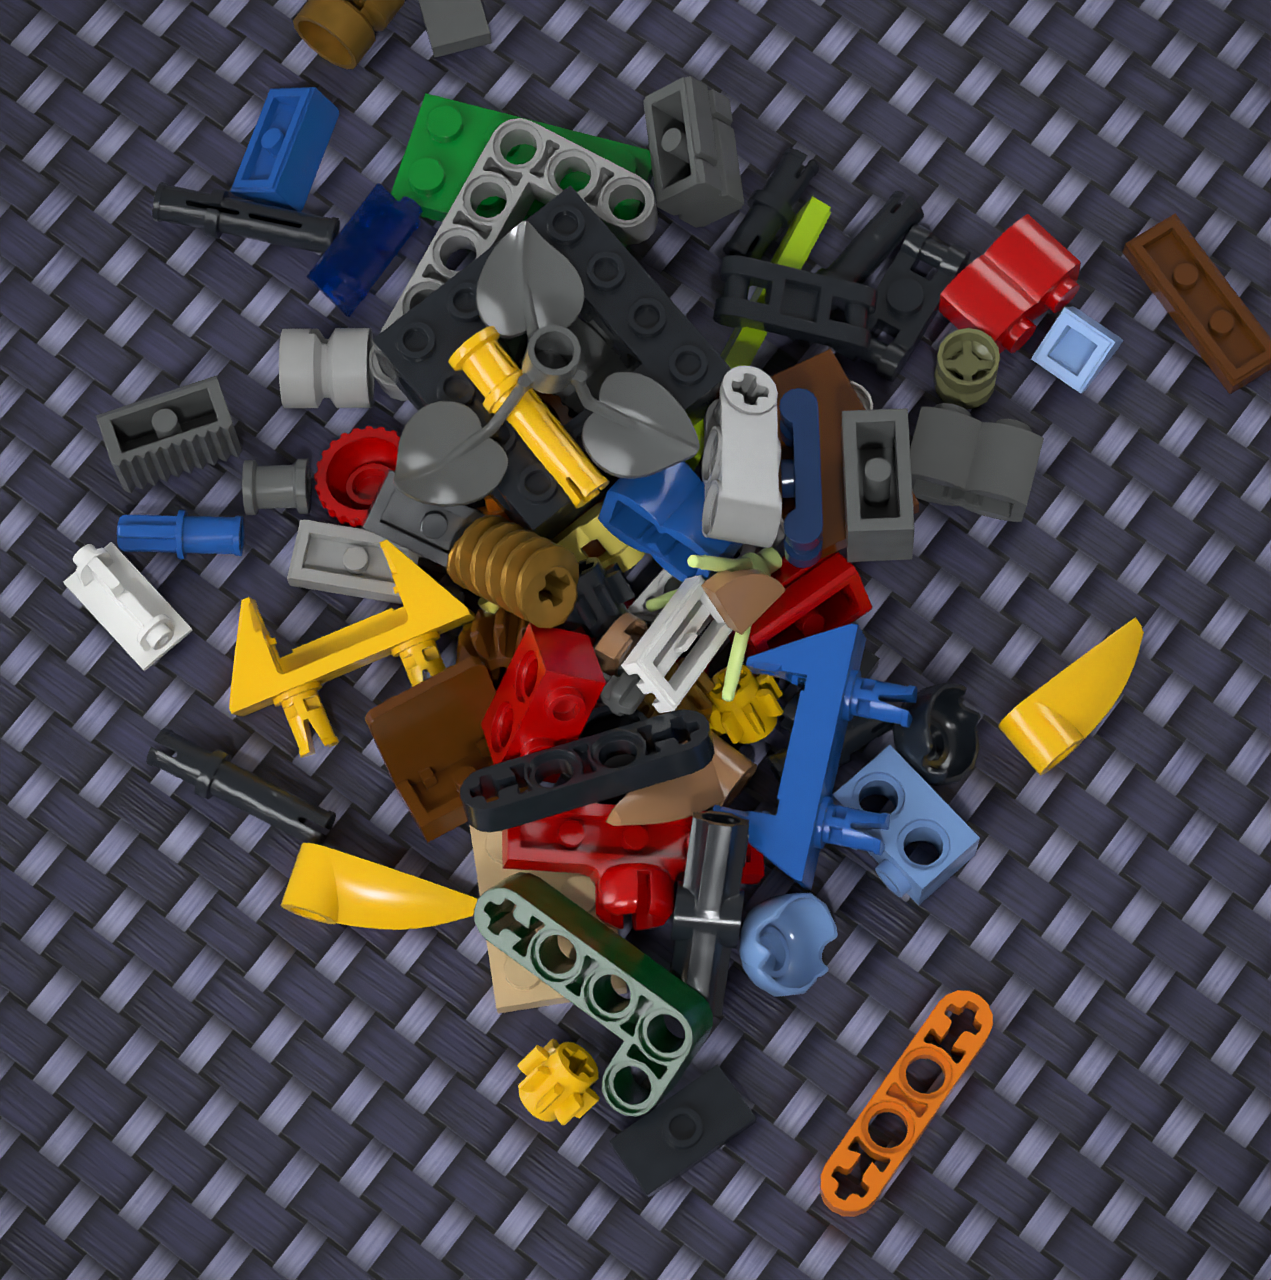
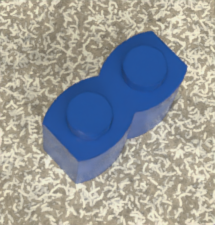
M685 461L648 477L636 479L619 478L607 491L598 516L599 521L616 538L638 551L651 554L663 569L681 582L686 578L701 575L706 581L718 573V571L690 567L687 562L689 556L709 555L732 558L743 545L742 543L704 537L702 533V513L705 501V483L700 480Z

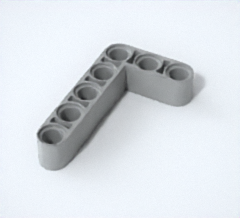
M517 118L500 124L492 134L381 332L460 272L449 270L446 267L447 260L452 253L460 249H469L477 254L476 258H478L523 221L534 200L546 205L563 192L559 185L565 175L580 171L591 177L587 186L577 193L621 243L627 245L639 244L647 240L656 229L658 211L650 185L640 176L530 120ZM528 144L537 149L533 158L524 164L516 165L506 160L508 152L517 145ZM497 196L507 201L504 210L495 217L485 218L476 214L478 205L488 197ZM625 199H635L642 202L645 207L643 212L633 220H621L613 215L614 208L618 203ZM372 346L369 354V367L380 387L391 398L400 401L408 400L391 378L386 376L385 371L378 364L374 346Z

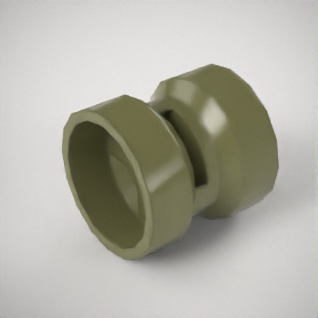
M965 328L956 330L945 337L939 346L934 375L935 390L943 402L955 404L967 410L977 408L988 401L994 391L1000 362L998 346L991 336L981 330Z

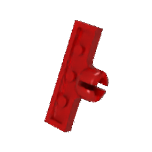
M589 804L503 830L502 869L580 873L588 876L595 886L596 915L606 926L614 929H624L623 915L632 913L634 930L656 928L664 925L675 910L674 883L684 880L693 816L658 824L613 826L607 823L606 820L616 805ZM748 843L741 884L757 885L764 877V857Z

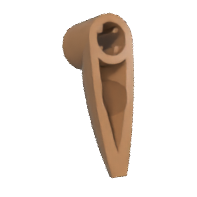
M711 730L715 754L712 761L705 768L686 776L629 792L612 809L606 822L613 826L658 824L693 816V812H703L714 805L728 808L749 783L757 768V764Z

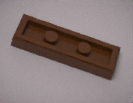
M1176 213L1125 243L1123 249L1125 257L1229 394L1271 370L1270 336Z

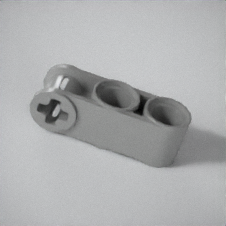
M737 366L725 374L719 390L720 398L714 400L705 412L704 452L702 458V480L705 483V501L702 513V533L706 538L770 548L776 539L782 514V498L779 491L778 477L781 460V444L778 438L777 422L778 392L776 384L771 377L761 369L752 366Z

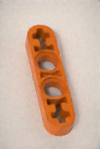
M957 990L947 994L938 1002L828 1159L820 1176V1194L824 1204L832 1212L841 1216L855 1217L866 1213L875 1204L979 1054L993 1026V1014L989 1004L980 995L971 991ZM967 1008L976 1014L973 1026L979 1032L974 1035L971 1032L964 1031L952 1047L951 1053L963 1058L959 1063H955L944 1049L926 1043L925 1040L931 1035L940 1045L947 1036L952 1022L945 1014L951 1011L954 1014L960 1015ZM930 1059L936 1062L944 1074L943 1085L937 1091L930 1094L915 1091L906 1079V1070L913 1061ZM891 1112L898 1115L904 1121L907 1135L900 1145L893 1148H884L877 1145L871 1139L868 1125L877 1114ZM857 1142L869 1157L887 1163L888 1166L883 1172H880L872 1162L864 1173L861 1186L867 1191V1194L864 1197H860L852 1193L846 1200H843L836 1195L839 1183L832 1176L837 1171L848 1175L855 1168L861 1154L849 1149L853 1143Z

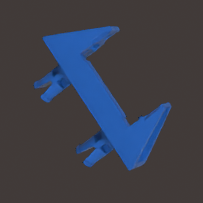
M848 624L747 657L746 666L753 674L779 677L792 682L791 684L805 685L804 691L801 690L777 795V800L779 801L776 815H771L769 811L764 810L762 813L740 811L719 805H714L713 811L732 813L740 818L748 819V843L802 888L810 891L819 852L826 843L869 851L875 855H882L885 849V844L881 839L859 832L856 829L889 830L890 814H880L834 805L832 793L848 721H851L854 716L910 727L913 718L909 711L885 702H917V686H904L861 677V671L859 670L866 637L857 624Z

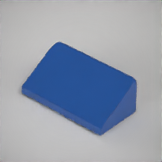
M316 87L270 88L230 192L235 197L301 212L339 117L338 108Z

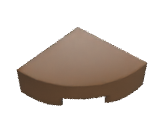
M743 569L734 572L729 570L720 571L701 585L727 627L741 635L786 591L779 581L757 569Z
M629 612L620 616L595 647V654L602 672L611 677L613 675L618 677L617 671L619 666L645 631L649 629L650 624Z

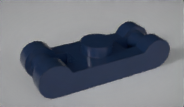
M796 388L786 392L781 398L779 405L781 440L786 446L793 449V459H781L782 498H795V509L788 513L784 520L785 558L793 566L808 568L818 563L823 551L819 410L817 398L812 392L807 389Z

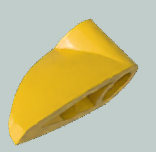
M1136 617L1028 696L999 723V729L1040 776L1053 769L1070 755L1095 729L1119 698L1134 668L1144 634L1142 626Z
M302 843L281 906L294 914L326 924L338 923L373 929L404 930L437 926L471 917L474 914V908L478 899L341 851L317 844Z

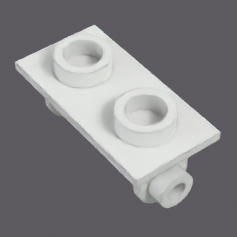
M112 542L99 549H96L92 544H87L74 555L73 562L78 567L63 583L143 671H146L193 631Z

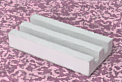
M701 575L686 578L621 665L628 675L638 674L641 679L637 686L643 694L653 693L656 696L652 705L659 714L675 711L732 632V629L727 627L701 587L705 582ZM711 614L714 618L667 682L664 678L681 653L689 649L697 638V631Z

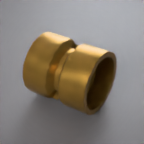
M308 0L294 18V28L305 43L321 57L344 69H354L376 41L374 31H383L404 5L405 0Z

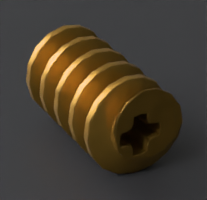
M485 515L476 519L464 531L462 537L455 542L448 555L446 570L454 583L517 615L521 619L529 621L539 628H553L565 623L574 610L579 581V564L574 553L561 545H556L545 537H540L531 530H526L520 525L508 521L500 515Z

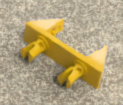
M387 539L379 543L396 585L393 587L394 593H399L404 606L396 610L390 608L292 649L293 653L280 658L275 647V644H277L275 637L272 638L266 629L256 600L250 597L241 600L229 709L231 714L243 717L272 704L275 706L282 705L298 745L301 758L316 754L309 722L324 746L332 747L339 743L317 692L322 688V683L392 655L393 657L400 656L413 687L427 680L428 672L432 677L446 668L435 642L440 639V634L471 622L476 617L473 611Z

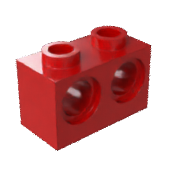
M529 623L481 722L494 765L578 740L606 684L589 635L557 628H539ZM561 773L546 777L543 781L556 784Z

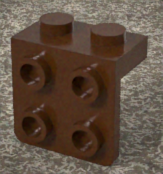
M476 656L466 658L455 665L449 666L429 679L387 699L372 708L365 717L366 724L393 784L427 843L468 822L460 798V787L463 781L473 772L494 765L481 722L496 691L486 666ZM527 786L519 788L520 793L527 790ZM493 797V798L487 799L486 802L494 801V800H497V799H499V798H498V797Z

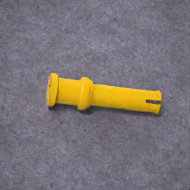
M489 326L465 341L452 354L448 362L455 371H464L485 397L483 402L484 408L489 414L493 413L495 415L523 373L522 369L515 364L498 343L499 332L494 326ZM533 388L529 389L506 420L563 488L574 506L580 508L600 493L598 488L600 490L605 489L609 484V480L593 465L566 429L545 406Z

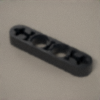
M685 709L672 711L482 768L470 774L460 787V798L467 821L471 827L482 832L503 831L695 773L705 768L712 761L715 754L709 721L703 714L697 711ZM683 740H687V741H688V742L685 743V744H678L679 741H683ZM655 748L656 753L649 755L648 750ZM628 754L636 757L635 760L624 767L608 768L604 766L608 759L616 755ZM565 773L572 776L568 782L557 787L550 788L540 785L546 777L553 774ZM527 786L528 792L520 793L519 788ZM493 797H498V798H499V799L494 800V801L486 802L487 799H490V798H493Z

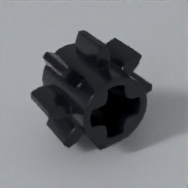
M590 557L578 562L577 600L574 610L563 624L567 631H574L581 626L585 634L589 635V638L604 635L620 616L629 612L624 602L634 598L635 595L617 562L604 569L597 557Z

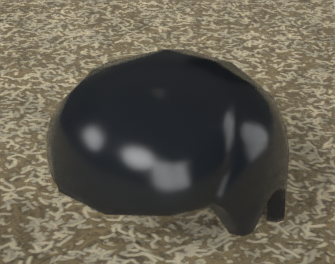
M941 683L923 688L917 692L916 703L904 702L901 705V709L909 711L913 718L910 727H903L901 724L894 723L892 728L897 752L929 785L942 786L958 783L974 769L980 750L976 725L981 716L979 712L966 707L960 700V697L965 695L967 687L962 684Z

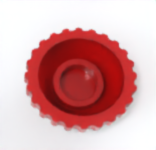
M366 426L362 430L355 428L349 434H341L340 439L333 440L330 443L329 449L322 452V459L316 464L318 471L314 474L317 483L315 489L323 508H327L331 517H337L340 523L344 524L347 522L351 527L362 526V522L388 468L396 470L400 441L396 431H386L384 427L374 429L372 426Z

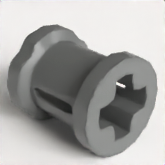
M297 459L295 465L258 466L256 460H244L242 493L245 514L257 515L259 509L296 508L299 514H310L312 485L309 459Z

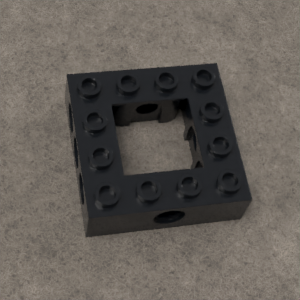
M570 185L525 221H528L577 270L584 287V302L580 312L581 316L588 323L594 320L619 349L620 360L627 369L633 365L636 368L633 373L647 376L662 385L682 406L693 426L705 417V412L712 402L720 398L721 381L731 368ZM500 241L372 339L378 364L417 410L438 401L461 403L471 408L477 414L482 428L494 416L493 413L489 414L484 408L483 402L485 397L464 371H455L448 361L465 341L486 328L477 310L476 289L482 269L489 255ZM585 409L563 427L592 462L583 446L582 428L587 418L593 412ZM507 420L490 437L504 449L508 458V466L502 481L489 495L512 522L549 540L603 499L607 491L619 479V477L601 470L593 463L600 473L609 480V484L605 489L600 490L598 488L600 493L584 506L576 508L563 488L547 471Z

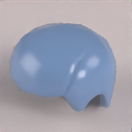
M792 893L770 897L754 906L744 920L740 933L739 949L742 967L750 981L774 997L806 993L817 981L818 977L827 973L828 967L822 961V953L824 947L838 936L836 924L827 905L812 893Z

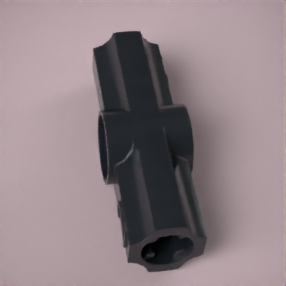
M710 810L708 812H693L684 881L678 882L671 940H675V946L669 972L702 995L709 1003L713 1017H722L731 948H737L743 908L744 890L740 889L747 854L749 820L735 816L732 813Z

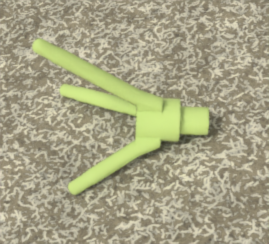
M765 547L757 554L747 552L735 559L709 555H691L687 560L690 567L718 572L729 570L734 572L743 569H757L769 576L782 567V558L778 551L772 547ZM678 589L646 601L647 610L654 612L663 609ZM751 626L742 635L735 632L721 695L724 701H733Z

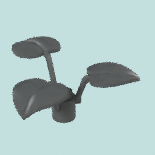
M523 221L507 233L495 246L482 269L476 289L477 310L486 327L494 326L502 338H514L527 332L529 343L522 362L523 375L518 378L516 386L492 419L483 428L477 414L471 408L461 403L438 401L418 410L407 422L400 437L393 483L397 490L407 497L433 506H462L486 497L502 481L508 466V458L504 449L490 437L500 429L524 394L531 388L541 393L553 394L564 390L569 384L575 387L582 405L593 412L587 418L582 428L583 446L592 462L610 475L626 479L648 477L693 458L697 454L700 445L695 428L682 406L662 385L647 376L633 372L613 373L603 381L598 400L591 395L585 382L587 379L586 372L577 368L581 356L580 343L577 337L568 329L575 322L583 307L584 287L575 267L563 254L551 246L528 221Z

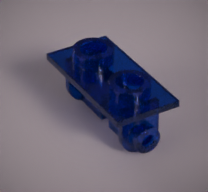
M377 183L306 277L344 315L350 317L360 302L366 298L369 290L412 233L421 225L418 217L423 212L422 208L415 201L405 196L398 202L380 183Z

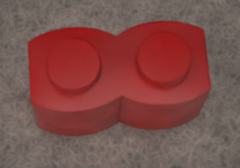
M1026 214L1010 226L983 255L970 263L948 284L940 294L939 312L958 329H977L991 336L998 346L999 354L1005 349L1012 354L1019 350L1036 330V325L1033 321L1048 309L1054 313L1059 312L1074 298L1080 288L1076 281L1078 280L1081 262L1029 214Z

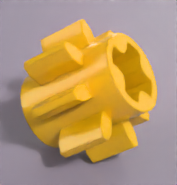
M742 665L733 701H724L721 695L727 667L723 668L711 678L715 687L706 694V697L712 703V714L708 720L710 729L718 736L727 733L733 744L738 742L750 744L762 740L775 728L777 716L783 714V710L777 701L783 693L773 676L763 674L758 676L753 674L747 666Z
M551 1039L544 1047L536 1045L517 1065L527 1076L518 1085L520 1099L525 1108L542 1121L552 1122L557 1119L561 1125H566L574 1116L580 1119L600 1099L596 1092L590 1088L599 1079L598 1067L592 1056L578 1044L563 1042L560 1045L556 1039Z

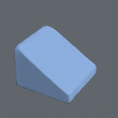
M1064 307L1031 360L1082 394L1118 350L1123 339L1076 307Z

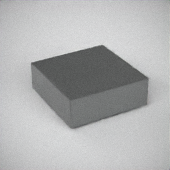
M418 0L434 58L492 43L481 0Z

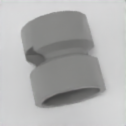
M335 328L329 339H325L319 329H282L279 344V384L283 408H318L324 398H330L336 408H372L375 377L369 367V354L373 346L371 328Z

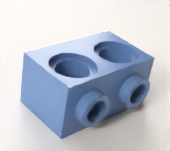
M889 745L838 789L832 797L834 805L860 810L862 808L859 803L869 795H882L893 803L895 810L890 814L889 830H856L882 840L885 844L882 855H875L873 852L867 851L879 863L875 868L877 875L895 895L902 897L907 893L919 906L975 856L980 837L906 760ZM915 841H926L937 849L940 857L934 863L919 865L912 862L906 856L904 848Z

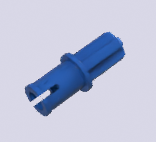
M179 510L177 516L125 514L120 516L118 521L117 543L119 549L124 552L177 553L178 559H186L187 553L243 555L245 527L242 516H188L187 510Z

